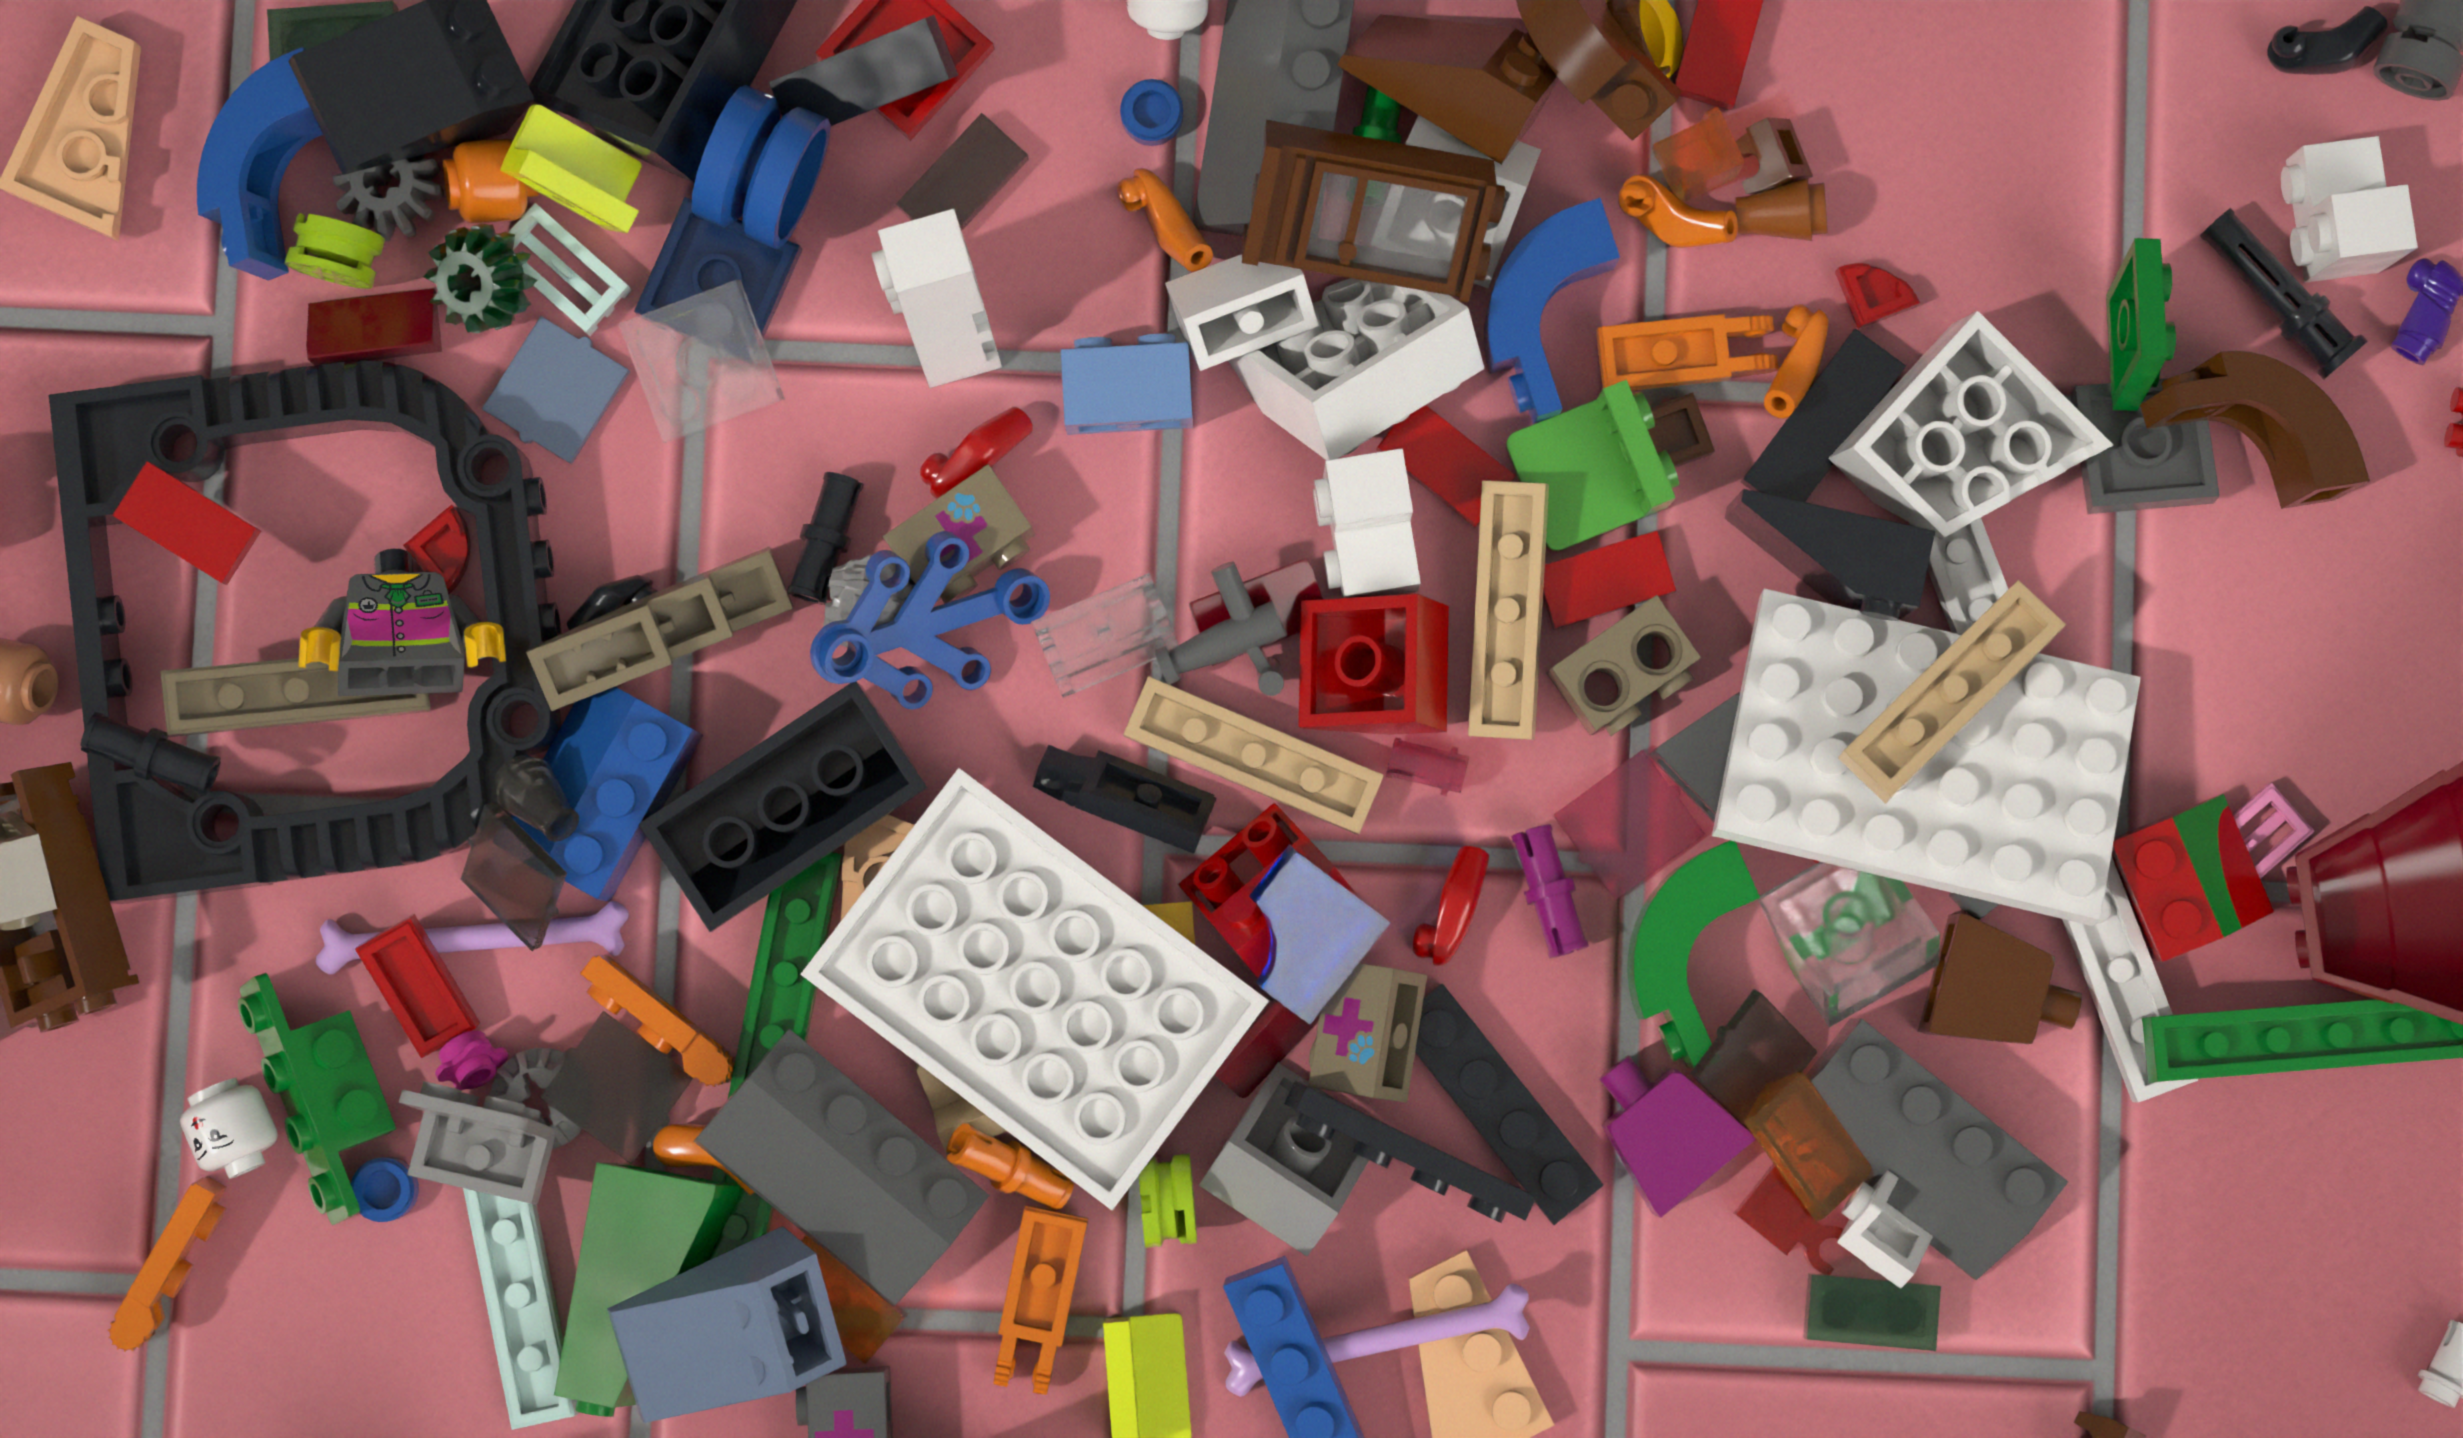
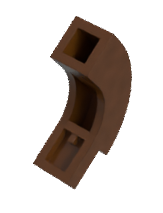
M1516 0L1521 18L1531 39L1560 81L1582 105L1591 99L1632 141L1678 100L1682 91L1625 34L1611 14L1605 0Z
M2245 351L2219 352L2191 371L2164 380L2161 383L2163 390L2140 404L2147 429L2197 421H2217L2230 425L2245 434L2257 446L2268 464L2281 509L2334 501L2370 481L2354 433L2331 398L2318 385L2295 368L2266 355Z

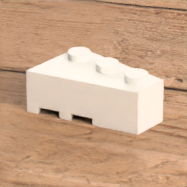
M950 209L878 230L883 250L872 252L878 279L882 290L885 291L888 303L891 304L894 315L899 313L904 315L929 388L1002 368L969 251L955 210Z

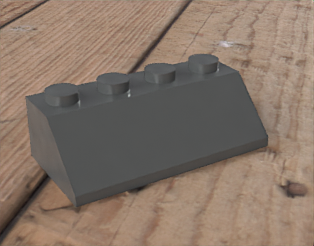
M1228 0L1193 223L1198 230L1242 236L1244 224L1249 225L1255 174L1260 172L1264 153V127L1266 119L1335 131L1344 69L1337 66L1342 55L1347 51L1355 0ZM1328 172L1323 174L1310 236L1318 237Z
M1863 1019L1848 1020L1772 1118L1774 1122L1857 1187L1862 1182L1873 1187L1887 1170L1896 1175L1899 1179L1887 1203L1933 1236L1930 1245L1974 1280L1980 1278L2029 1234L2068 1183L2065 1178Z
M790 1029L773 1044L694 1140L698 1146L892 1306H895L951 1246L990 1196Z

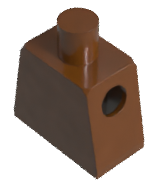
M1962 913L1948 915L1917 1032L2005 1043L2032 1044L2039 1021L2069 1030L2073 1029L2080 1012L2082 994L2049 984L2055 965V957L1972 916Z

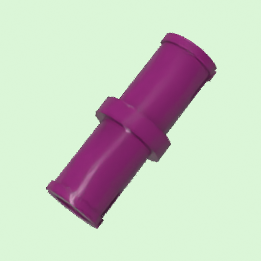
M1551 824L1525 830V834L1519 832L1512 835L1511 838L1513 843H1515L1529 890L1524 892L1527 905L1534 904L1548 947L1549 959L1589 947L1571 895L1572 892L1576 891L1574 880L1565 876L1551 832L1553 831Z

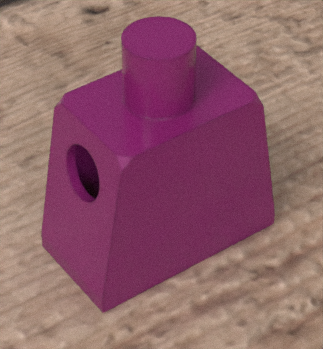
M1627 1055L1599 1078L1622 1107L1602 1124L1603 1130L1647 1207L1655 1216L1660 1218L1756 1140L1745 1127L1677 1069H1668L1651 1083L1633 1059Z

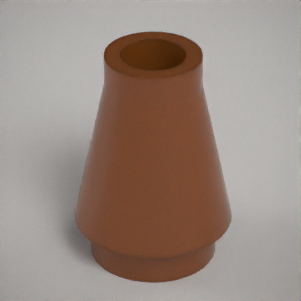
M1808 178L1750 196L1736 197L1738 235L1755 234L1812 241V235L1828 234L1824 183L1808 184Z

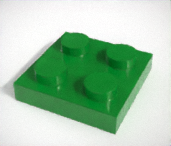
M2134 238L2106 294L2112 410L2138 411L2149 389L2157 387L2164 362L2171 361L2175 353L2174 322H2166L2165 302L2169 301L2172 290V268L2169 263H2162L2161 239Z

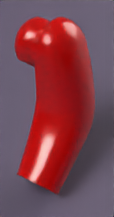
M1012 407L974 428L963 439L949 459L943 453L930 455L920 468V477L925 484L931 486V495L938 499L989 464L990 467H993L1032 433L1033 424L1030 418L1021 409Z
M1463 846L1458 850L1442 888L1436 927L1422 923L1415 929L1412 951L1418 958H1433V965L1443 966L1455 955L1468 932L1481 895L1489 863V854L1485 850L1475 846Z

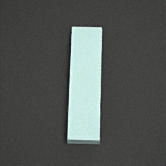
M463 1188L511 1429L514 1430L576 1416L579 1414V1412L575 1411L576 1400L554 1396L564 1338L537 1205Z

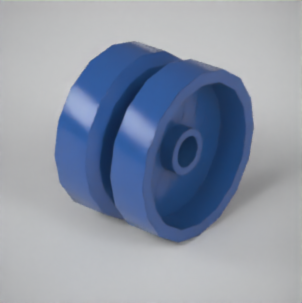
M748 85L739 87L724 107L705 147L692 192L691 210L694 215L725 228L738 220L743 214L744 232L748 238L774 249L784 246L804 214L819 178L830 139L831 124L829 119L799 106L786 113L780 119L779 104L775 96Z

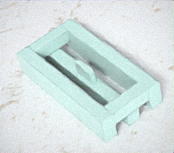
M536 203L508 232L515 234L513 250L522 242L593 305L584 314L527 262L522 265L525 274L538 280L533 286L589 336L597 330V324L604 316L608 318L615 310L614 305L621 298L625 299L632 291L629 285ZM537 224L541 225L610 288L601 296L532 235L530 231Z

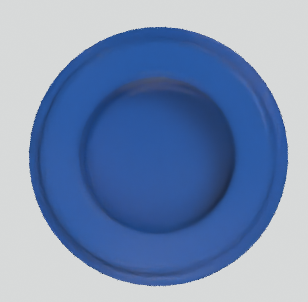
M1147 79L1137 82L1127 90L1121 101L1120 114L1122 125L1126 133L1140 144L1147 146L1164 144L1174 138L1182 126V100L1178 92L1164 81Z
M380 1157L369 1160L358 1168L352 1178L351 1186L360 1207V1214L363 1217L375 1222H388L405 1216L413 1208L419 1194V1183L417 1177L407 1175L410 1166L406 1162L394 1157Z

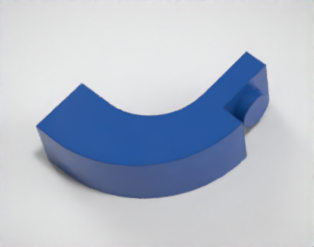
M304 47L266 63L245 79L231 94L221 108L208 133L198 169V215L222 224L221 243L224 253L228 258L229 266L268 281L289 273L288 267L284 264L286 253L278 211L279 188L284 172L292 158L305 144L323 135L288 62L292 55L306 50Z
M1601 198L1562 210L1533 228L1508 256L1490 296L1484 324V346L1490 374L1514 367L1516 375L1508 377L1511 395L1519 413L1529 411L1533 425L1559 415L1563 409L1541 343L1540 320L1545 305L1564 287L1614 270L1620 259Z

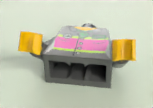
M395 548L386 549L375 555V574H356L350 577L347 596L333 599L314 627L307 628L301 632L298 667L306 668V664L317 662L328 664L329 671H338V696L463 692L464 651L466 652L468 667L478 666V659L485 657H495L499 659V662L506 661L503 627L492 622H482L460 596L448 594L442 575L436 572L414 573L413 558L408 551Z

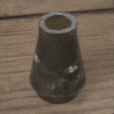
M520 755L508 760L498 770L494 779V789L497 803L503 810L542 832L550 841H562L576 830L579 823V815L571 807L548 762L529 755Z

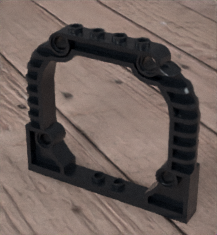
M346 361L207 379L202 375L49 394L84 730L95 712L102 713L105 717L128 725L125 696H130L132 693V674L128 661L120 657L118 633L125 631L126 618L122 600L119 595H114L106 526L123 523L112 515L147 461L185 482H200L209 479L219 470L224 460L225 450L233 447L356 430L404 432L435 447L438 474L445 493L458 507L476 518L487 622L501 625L504 634L506 661L499 662V659L492 657L494 674L477 688L469 704L467 720L469 753L433 786L392 800L264 816L260 806L254 800L244 795L228 791H211L206 796L201 795L197 800H194L173 786L169 781L155 776L150 780L136 777L134 769L93 753H87L98 862L110 903H136L422 863L460 848L494 821L517 790L527 767L528 755H535L546 751L561 728L560 708L551 711L526 653L528 649L562 634L558 606L556 602L548 603L545 578L554 576V560L549 540H540L538 515H546L547 513L544 483L541 477L533 478L529 459L517 446L499 435L489 434L481 419L470 406L438 380L418 370L384 361ZM194 432L197 439L196 450L187 460L177 462L173 454L176 440L182 434ZM496 455L507 456L509 471L506 477L500 483L485 485L481 477L484 463ZM526 704L533 705L539 717L535 731L527 737L516 738L510 727L511 716L519 707ZM232 807L239 819L238 829L229 840L221 841L214 829L215 819L223 809Z

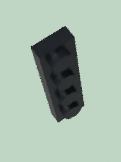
M1443 983L1426 995L1423 1000L1415 1050L1416 1055L1523 1189L1537 1197L1535 1204L1551 1224H1557L1604 1186V1184Z
M1298 1081L1294 1082L1284 1103L1300 1112L1296 1125L1329 1141H1331L1336 1130L1358 1140L1353 1150L1354 1153L1387 1169L1394 1157L1415 1168L1410 1177L1412 1181L1443 1196L1446 1195L1450 1185L1472 1195L1467 1207L1497 1222L1502 1223L1507 1212L1526 1221L1537 1198L1510 1183Z

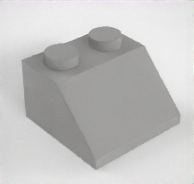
M1278 1062L1199 1186L1305 1256H1308L1340 1212L1369 1160L1353 1152L1358 1140L1336 1130L1331 1141L1296 1125L1300 1112L1284 1103L1295 1081L1308 1086L1309 1082ZM1310 1087V1088H1312V1089H1314V1090H1316V1091H1318V1092H1320V1093H1322V1094H1325V1095L1329 1096L1328 1094H1326L1325 1092H1323V1091L1320 1090L1319 1088Z

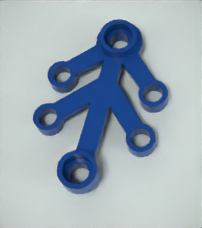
M941 531L934 534L928 540L925 547V556L929 563L894 620L875 627L874 625L891 594L901 591L907 585L910 578V568L904 559L891 550H881L870 557L866 564L868 585L846 620L833 621L817 633L810 649L811 663L815 671L831 683H852L864 678L890 692L891 696L904 708L918 709L923 707L931 698L933 686L930 679L913 666H905L898 669L878 657V654L902 647L948 672L951 679L962 688L967 690L978 689L987 682L990 676L991 666L988 659L972 647L957 648L936 635L1000 614H1004L1016 624H1031L1040 619L1047 611L1050 603L1049 588L1033 572L1023 568H1016L1002 574L996 581L994 588L934 607L953 574L961 571L969 559L967 544L954 533ZM949 544H954L955 550L952 557L940 562L942 549ZM890 563H895L896 570L893 576L881 581L880 573L882 569ZM1023 583L1021 595L1017 599L1009 601L1013 590ZM848 641V648L844 655L839 658H832L835 649L841 643ZM971 660H976L974 671L970 675L962 677L963 666ZM918 679L916 691L911 695L903 696L905 685L911 680Z

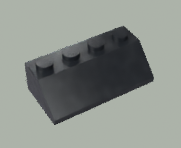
M856 681L848 684L639 823V826L709 932H713L928 787L863 686Z

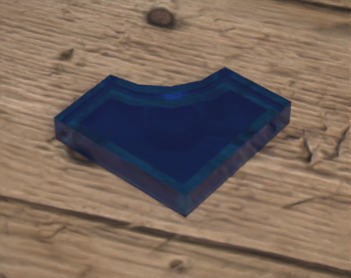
M1288 845L1249 895L1264 913L1271 936L1268 961L1256 983L1278 1002L1308 1024H1311L1391 922L1291 845Z

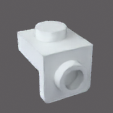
M1887 1170L1873 1187L1862 1182L1848 1199L1841 1213L1849 1218L1837 1243L1865 1262L1869 1268L1880 1273L1901 1289L1915 1274L1933 1236L1887 1203L1899 1179Z

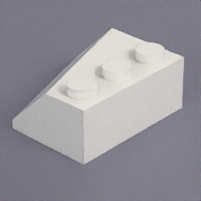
M1354 278L1325 287L1322 300L1312 303L1319 324L1318 327L1228 360L1261 412L1326 460L1338 459L1341 456L1350 454L1362 443L1393 424L1404 421L1411 413L1442 394L1453 391L1462 382L1485 369L1467 306L1450 295Z
M1976 311L1951 324L1828 459L1873 503L1919 528L1935 531V536L1941 539L2005 505L2034 487L2062 474L2067 469L2089 457L2113 446V444L1980 312Z

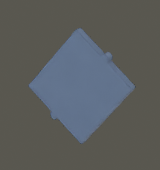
M540 316L482 407V410L520 433V440L525 444H530L534 441L572 465L630 374V370L594 349L593 342L588 337L584 336L578 339Z

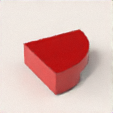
M1854 263L1838 267L1835 271L1858 329L1913 309L1920 304L1914 290L1906 281L1897 278L1883 269L1870 266L1869 264Z
M451 504L403 545L425 572H436L444 577L448 594L460 583L469 563L471 544L465 520L455 506Z

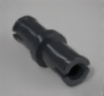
M834 472L824 473V482L811 523L803 524L800 538L804 540V544L791 585L787 589V593L793 597L819 605L827 603L829 580L832 569L837 566L840 553L848 552L851 539L846 535L859 494L864 486L863 483L858 482L854 478Z
M95 712L88 721L80 744L82 747L81 751L85 753H93L134 768V775L136 777L150 780L155 776L196 791L202 796H206L210 792L221 764L219 756H211L168 740L167 732L152 728L149 732L105 717L104 714Z

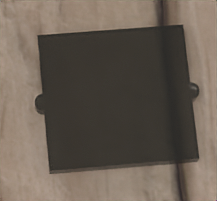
M493 801L484 805L476 833L468 838L471 848L460 880L533 951L542 946L551 918L559 914L556 904L567 872Z
M1753 989L1726 1026L1721 1025L1717 1029L1718 1037L1690 1074L1743 1127L1756 1135L1780 1101L1790 1097V1088L1818 1051L1762 993Z
M602 1011L577 1047L569 1048L564 1052L566 1062L539 1099L632 1164L657 1128L669 1124L670 1118L667 1114L693 1078L684 1072V1069L605 1011Z

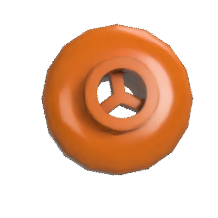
M512 139L464 142L455 148L453 159L443 160L444 186L449 210H459L461 217L467 223L478 224L520 219L527 209V197L539 196V192L500 171L504 158L513 142Z

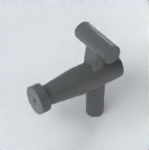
M1234 561L1222 564L1214 568L1211 574L1231 618L1213 625L1169 650L1167 645L1154 650L1161 671L1170 685L1181 680V673L1224 662L1247 652L1257 668L1258 685L1261 692L1268 696L1277 695L1284 686L1281 664L1274 657H1267L1261 646L1287 636L1283 622L1273 601L1254 608Z

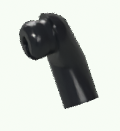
M634 575L599 585L566 622L568 629H574L658 592V590L652 587L653 580L645 576Z

